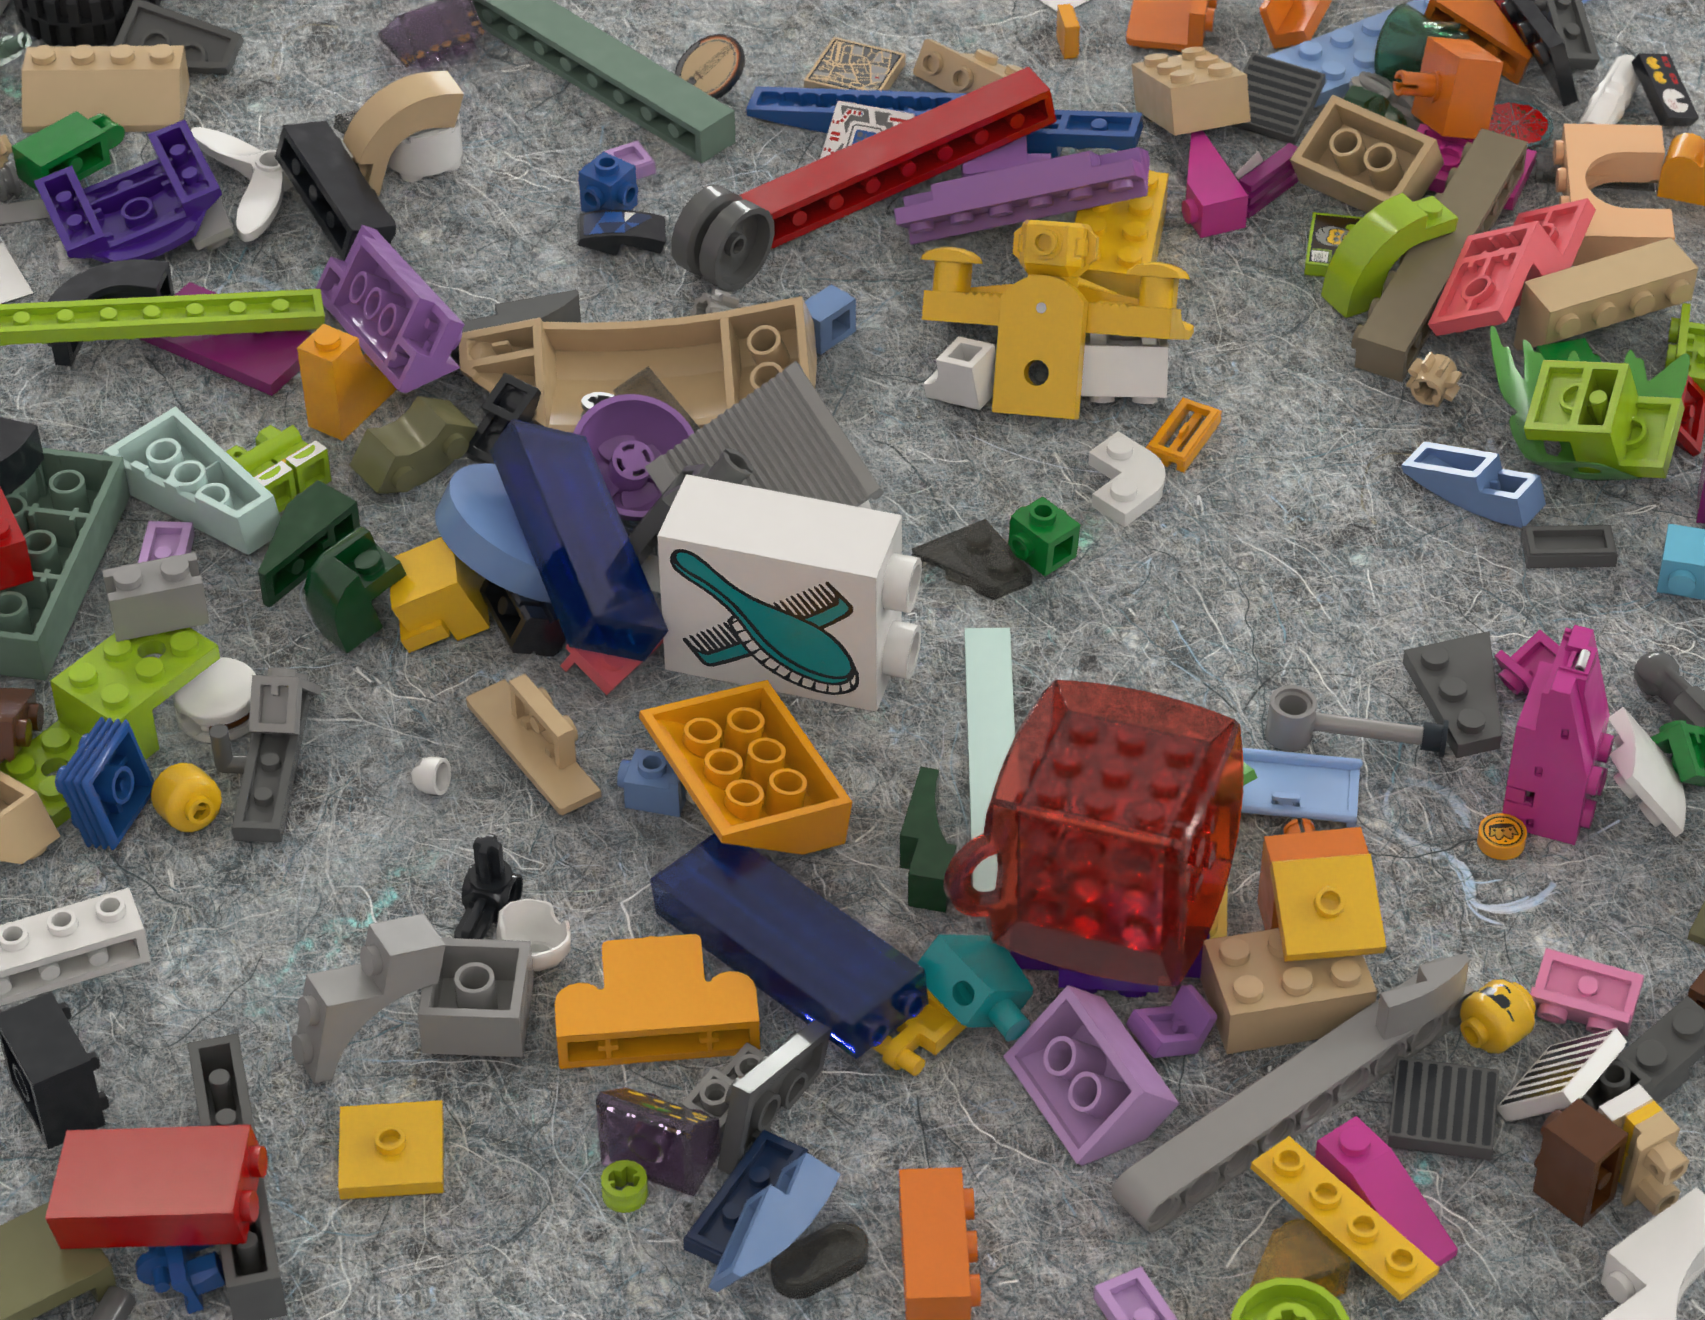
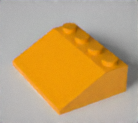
M768 680L677 701L639 712V719L721 843L800 855L846 843L852 800Z

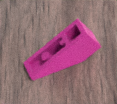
M1204 131L1192 132L1186 200H1183L1181 204L1185 222L1193 226L1200 238L1246 228L1248 194Z
M1355 1116L1317 1140L1315 1159L1438 1267L1457 1256L1458 1248L1393 1150L1361 1119Z

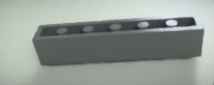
M238 1033L187 1043L200 1126L251 1124L256 1136ZM259 1178L257 1187L259 1214L256 1222H250L246 1244L220 1245L233 1320H268L287 1316L264 1178Z

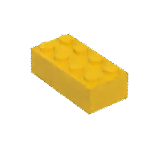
M1149 170L1147 196L1077 210L1075 223L1089 224L1092 232L1099 237L1098 258L1089 265V268L1080 276L1081 278L1118 294L1139 299L1141 276L1126 275L1128 269L1137 264L1157 261L1166 216L1169 173Z

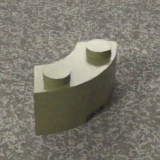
M417 396L410 408L396 421L383 427L367 428L349 466L376 493H405L432 479L454 460L461 458L467 452L469 442L478 427L449 400Z

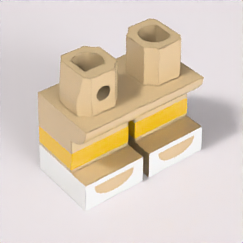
M1638 1084L1599 1106L1598 1112L1628 1133L1618 1181L1624 1187L1621 1195L1622 1204L1626 1207L1639 1200L1653 1216H1656L1678 1201L1680 1190L1672 1182L1681 1178L1687 1171L1690 1160L1675 1146L1680 1131L1678 1125Z

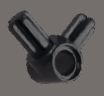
M488 833L485 838L477 837L473 843L475 864L471 865L467 871L461 893V901L466 911L454 932V938L484 939L491 924L498 922L499 911L509 902L521 900L523 878L520 874L513 873L511 866L504 861L502 844L498 842L497 836Z

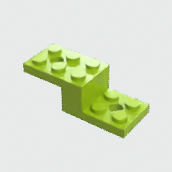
M190 627L118 642L116 641L115 633L50 680L58 721L31 740L30 746L23 747L11 762L3 761L0 764V771L38 793L57 829L71 818L72 813L63 794H60L56 789V775H47L67 765L77 751L81 737L91 731L100 717H103L105 722L108 718H111L113 723L116 719H119L121 724L127 719L145 760L160 749L152 710L219 660L218 645ZM154 653H156V654H162V656L159 657V658H157V657H145V656H147V655H149V654H154Z

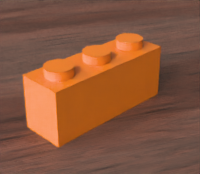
M962 1167L899 1169V1213L906 1320H971V1307L981 1306L980 1274H970L969 1263L978 1262L976 1230H966V1220H974L975 1218L973 1188H963Z

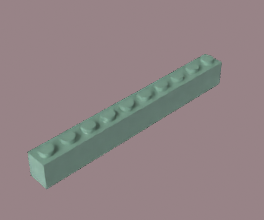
M438 0L443 5L701 164L736 143L735 110L552 0Z

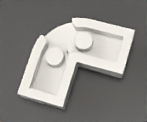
M1117 431L1089 452L1088 465L1112 479L1092 494V507L1118 524L1126 527L1157 504L1162 498L1166 476L1165 467L1159 457L1150 450Z

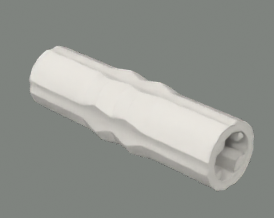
M1623 55L1618 56L1614 60L1604 79L1599 83L1595 93L1589 99L1588 106L1577 124H1617L1623 117L1624 111L1630 105L1631 98L1640 83L1631 63L1635 58L1634 56Z

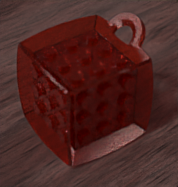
M1052 681L1029 711L1009 748L986 813L983 834L964 845L947 867L944 876V890L947 897L962 914L971 917H985L993 943L1024 956L1079 973L1108 979L1157 986L1175 987L1179 985L1194 963L1203 946V940H1206L1212 928L1232 866L1243 800V747L1240 724L1237 720L1212 710L1147 691L1093 682ZM997 854L998 869L995 890L981 892L974 889L971 884V876L974 869L984 859Z

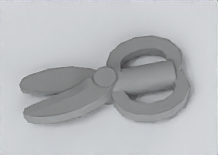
M1361 72L1359 76L1351 78L1349 88L1352 85L1360 86L1385 96L1391 103V106L1402 112L1407 121V126L1418 130L1421 123L1425 124L1411 114L1415 96H1396L1393 91V83L1374 73Z

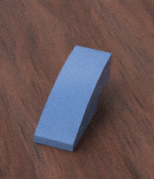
M1424 441L1402 464L1403 472L1424 488L1462 509L1498 523L1522 528L1546 505L1540 475L1502 469L1500 457L1497 453Z
M807 1152L785 1166L775 1187L770 1184L746 1201L709 1284V1288L716 1292L723 1290L759 1269L788 1248L815 1219L827 1202L841 1174Z

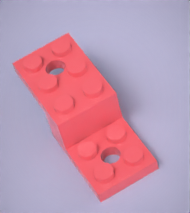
M1586 198L1518 213L1513 226L1469 235L1429 320L1428 326L1436 336L1506 323L1512 309L1521 304L1524 281L1571 268L1596 211L1590 200Z

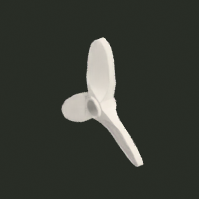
M203 127L192 128L191 132L200 150L219 162L237 170L250 180L237 210V235L244 242H250L258 238L270 226L277 215L284 192L294 187L275 158L276 150L262 151L220 131ZM340 138L344 148L352 158V154L350 153L346 145L343 143L344 138Z

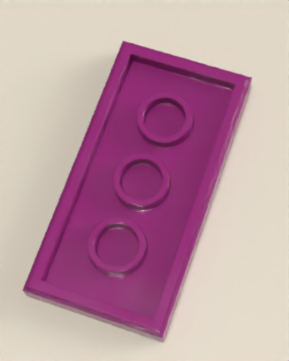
M189 282L174 296L218 293ZM306 330L139 339L273 396L300 371L297 347L313 333Z

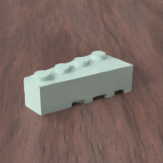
M176 406L103 451L104 455L123 457L131 496L182 522H193L194 528L247 555L272 540L281 519L274 495Z

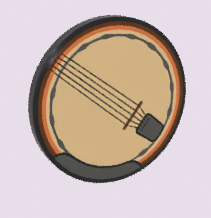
M726 34L706 36L695 42L682 55L677 64L675 75L713 98L719 99L729 92L739 80L745 65L744 50L740 43L732 36Z

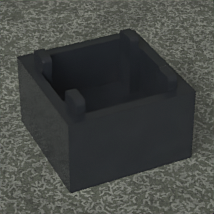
M52 992L0 1013V1043L10 1082L48 1150L64 1143L67 1130H94L106 1125L103 1110L109 1107L108 1097L103 1091L98 1093L94 1071L100 1068L99 1058L94 1051L87 1054L68 1021L72 1017L70 1007L67 1002L58 1004Z

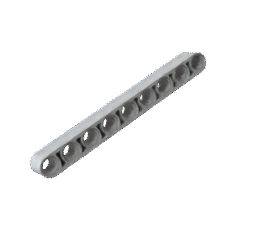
M1417 974L1400 985L1416 984ZM1466 983L1464 993L1445 1012L1414 1030L1383 1040L1376 1027L1380 1000L1378 999L1131 1165L1114 1183L1111 1191L1112 1198L1147 1231L1156 1232L1248 1170L1253 1160L1286 1137L1290 1136L1293 1139L1396 1068L1397 1056L1411 1058L1461 1024V1003L1476 992V990Z

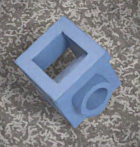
M831 284L805 301L814 321L816 351L820 355L856 332V299L847 292Z
M636 748L632 760L623 759L621 761L617 775V786L624 788L625 808L680 817L686 802V789L662 752Z

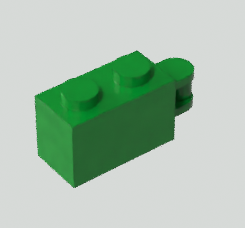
M75 111L12 145L18 178L38 192L34 183L35 180L72 166L80 181L111 164L109 150L123 141L125 130L121 125L115 123L103 113L87 119Z

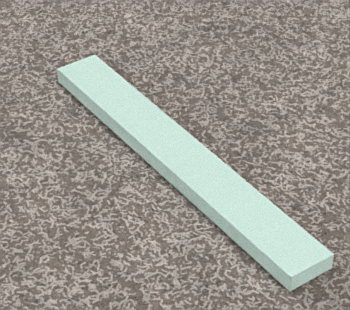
M965 628L973 914L1022 913L1010 628Z

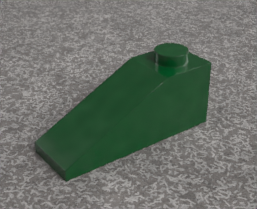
M317 480L302 493L297 494L287 504L258 570L262 600L265 606L270 608L304 581L308 571L324 551L360 527L357 501Z

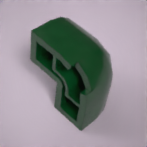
M362 526L358 527L324 551L308 571L304 585L307 608L322 635L345 653H349L383 628L371 601L405 577L406 572L399 560L375 543L368 529Z

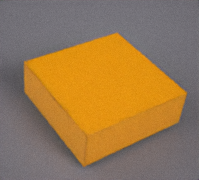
M1071 4L1057 5L1056 38L1063 58H1077V55H1079L1080 25L1074 8Z

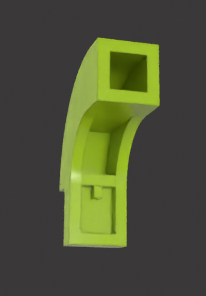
M1400 193L1385 200L1362 217L1339 244L1328 265L1321 297L1345 318L1369 311L1375 297L1381 298L1385 279L1395 262L1415 245L1456 231L1458 217L1434 196L1413 202L1404 193Z

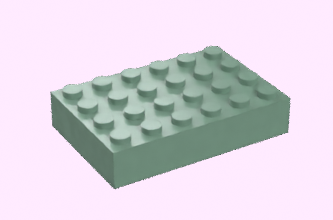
M42 448L44 460L37 470L23 485L5 496L25 537L34 580L0 591V675L47 680L130 498L123 457Z

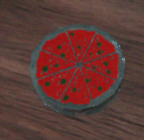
M1501 100L1494 103L1488 130L1528 142L1527 149L1533 151L1541 149L1542 153L1548 149L1552 142L1554 126L1553 120L1548 113L1535 104L1520 100Z

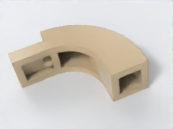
M448 71L421 72L392 82L368 99L350 122L345 132L343 143L352 154V160L357 163L360 172L370 187L375 190L377 197L380 195L389 159L393 151L404 139L425 129L455 127L464 93Z

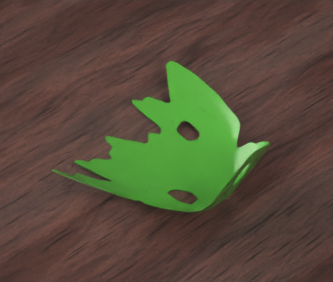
M1491 325L1490 340L1499 389L1505 401L1516 410V414L1510 417L1509 424L1513 437L1523 455L1536 465L1576 479L1607 481L1644 478L1635 477L1603 464L1576 461L1570 442L1559 441L1561 451L1558 456H1554L1546 452L1544 440H1527L1524 425L1542 362L1545 359L1541 353L1533 350L1527 340H1523V379L1515 367L1510 348L1502 346L1496 328ZM1573 350L1567 361H1580L1577 352ZM1632 350L1628 351L1624 363H1629L1638 396L1682 398L1687 383L1690 355L1687 353L1682 354L1654 378L1647 380L1643 359L1636 358ZM1578 467L1595 468L1601 472L1583 473L1579 472Z

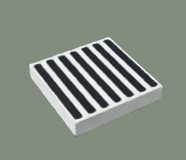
M1615 1028L1550 1045L1498 1104L1496 1109L1506 1122L1554 1112L1558 1109H1566L1577 1098L1581 1099L1624 1049L1627 1041L1619 1030Z

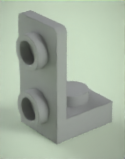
M273 667L268 668L267 676L252 675L248 731L264 734L299 735L302 692H308V695H321V686L308 681V674L296 673L295 669Z

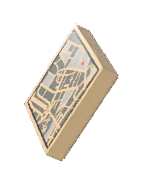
M833 37L804 79V88L889 91L906 65V54Z

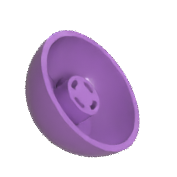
M623 394L607 398L590 408L579 420L573 432L569 453L573 478L583 496L601 512L621 520L641 521L662 495L645 466L659 456L666 454L668 450L673 449L675 445L680 444L682 440L688 439L691 434L695 433L687 420L677 410L656 398L639 394Z

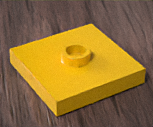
M1371 854L1273 861L1271 863L1270 873L1284 962L1381 954L1385 952L1387 946Z
M443 1100L340 1106L338 1192L340 1200L444 1193Z

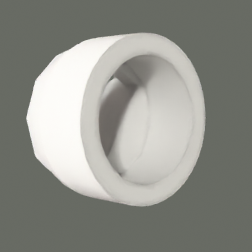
M433 756L421 758L411 772L412 783L418 791L426 794H445L451 780V766L448 759Z

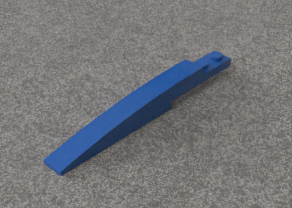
M756 86L747 105L746 113L747 116L828 133L837 101L912 113L918 116L966 93ZM1054 110L1057 122L1026 135L1027 154L1051 153L1052 159L1060 157L1063 147H1072L1074 149L1100 148L1115 151L1136 148L1144 126L1142 113Z

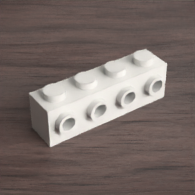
M125 888L103 894L95 898L0 925V1006L151 961L144 926L130 889Z

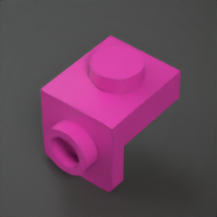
M1538 630L1511 657L1503 650H1500L1494 656L1502 670L1498 677L1514 694L1518 695L1523 691L1528 695L1540 661L1553 664L1560 646L1543 631Z

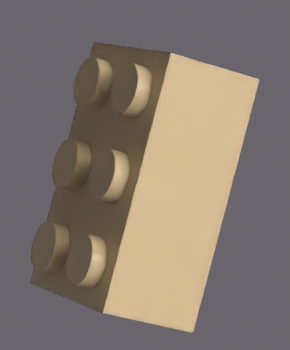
M1204 47L1185 48L1181 51L1182 55L1171 57L1163 53L1150 54L1144 57V62L1132 64L1136 110L1174 136L1251 121L1247 74L1232 66L1231 63L1223 61L1218 55L1208 52Z
M1335 95L1331 96L1290 159L1301 184L1366 213L1385 200L1400 193H1404L1413 202L1422 199L1444 164L1436 139Z
M1279 928L1203 940L1200 980L1208 1003L1217 1014L1215 1023L1226 1054L1320 1039L1376 1001L1377 989L1363 955L1284 962Z

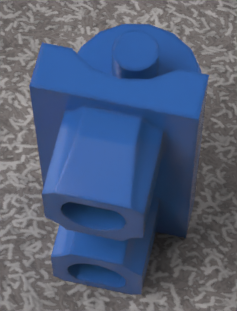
M215 1245L165 1246L166 1248L164 1246L148 1247L149 1251L143 1253L135 1264L137 1278L142 1283L154 1285L156 1292L163 1293L168 1291L171 1282L174 1291L183 1293L185 1307L189 1314L204 1309L202 1294L226 1285L223 1264L217 1252L214 1251L196 1257L195 1254L197 1251Z

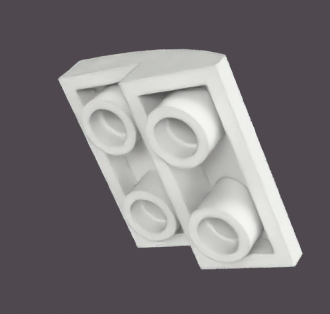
M1622 707L1609 717L1611 724L1618 733L1614 737V744L1617 749L1609 754L1619 771L1613 778L1629 799L1638 795L1643 800L1638 806L1655 828L1663 823L1677 837L1684 830L1686 816L1683 784L1672 766V761L1629 712Z

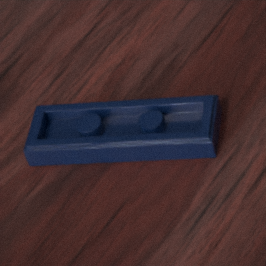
M763 1130L683 1238L684 1250L718 1266L746 1201L770 1184L775 1187L782 1169L806 1152L808 1153V1149Z

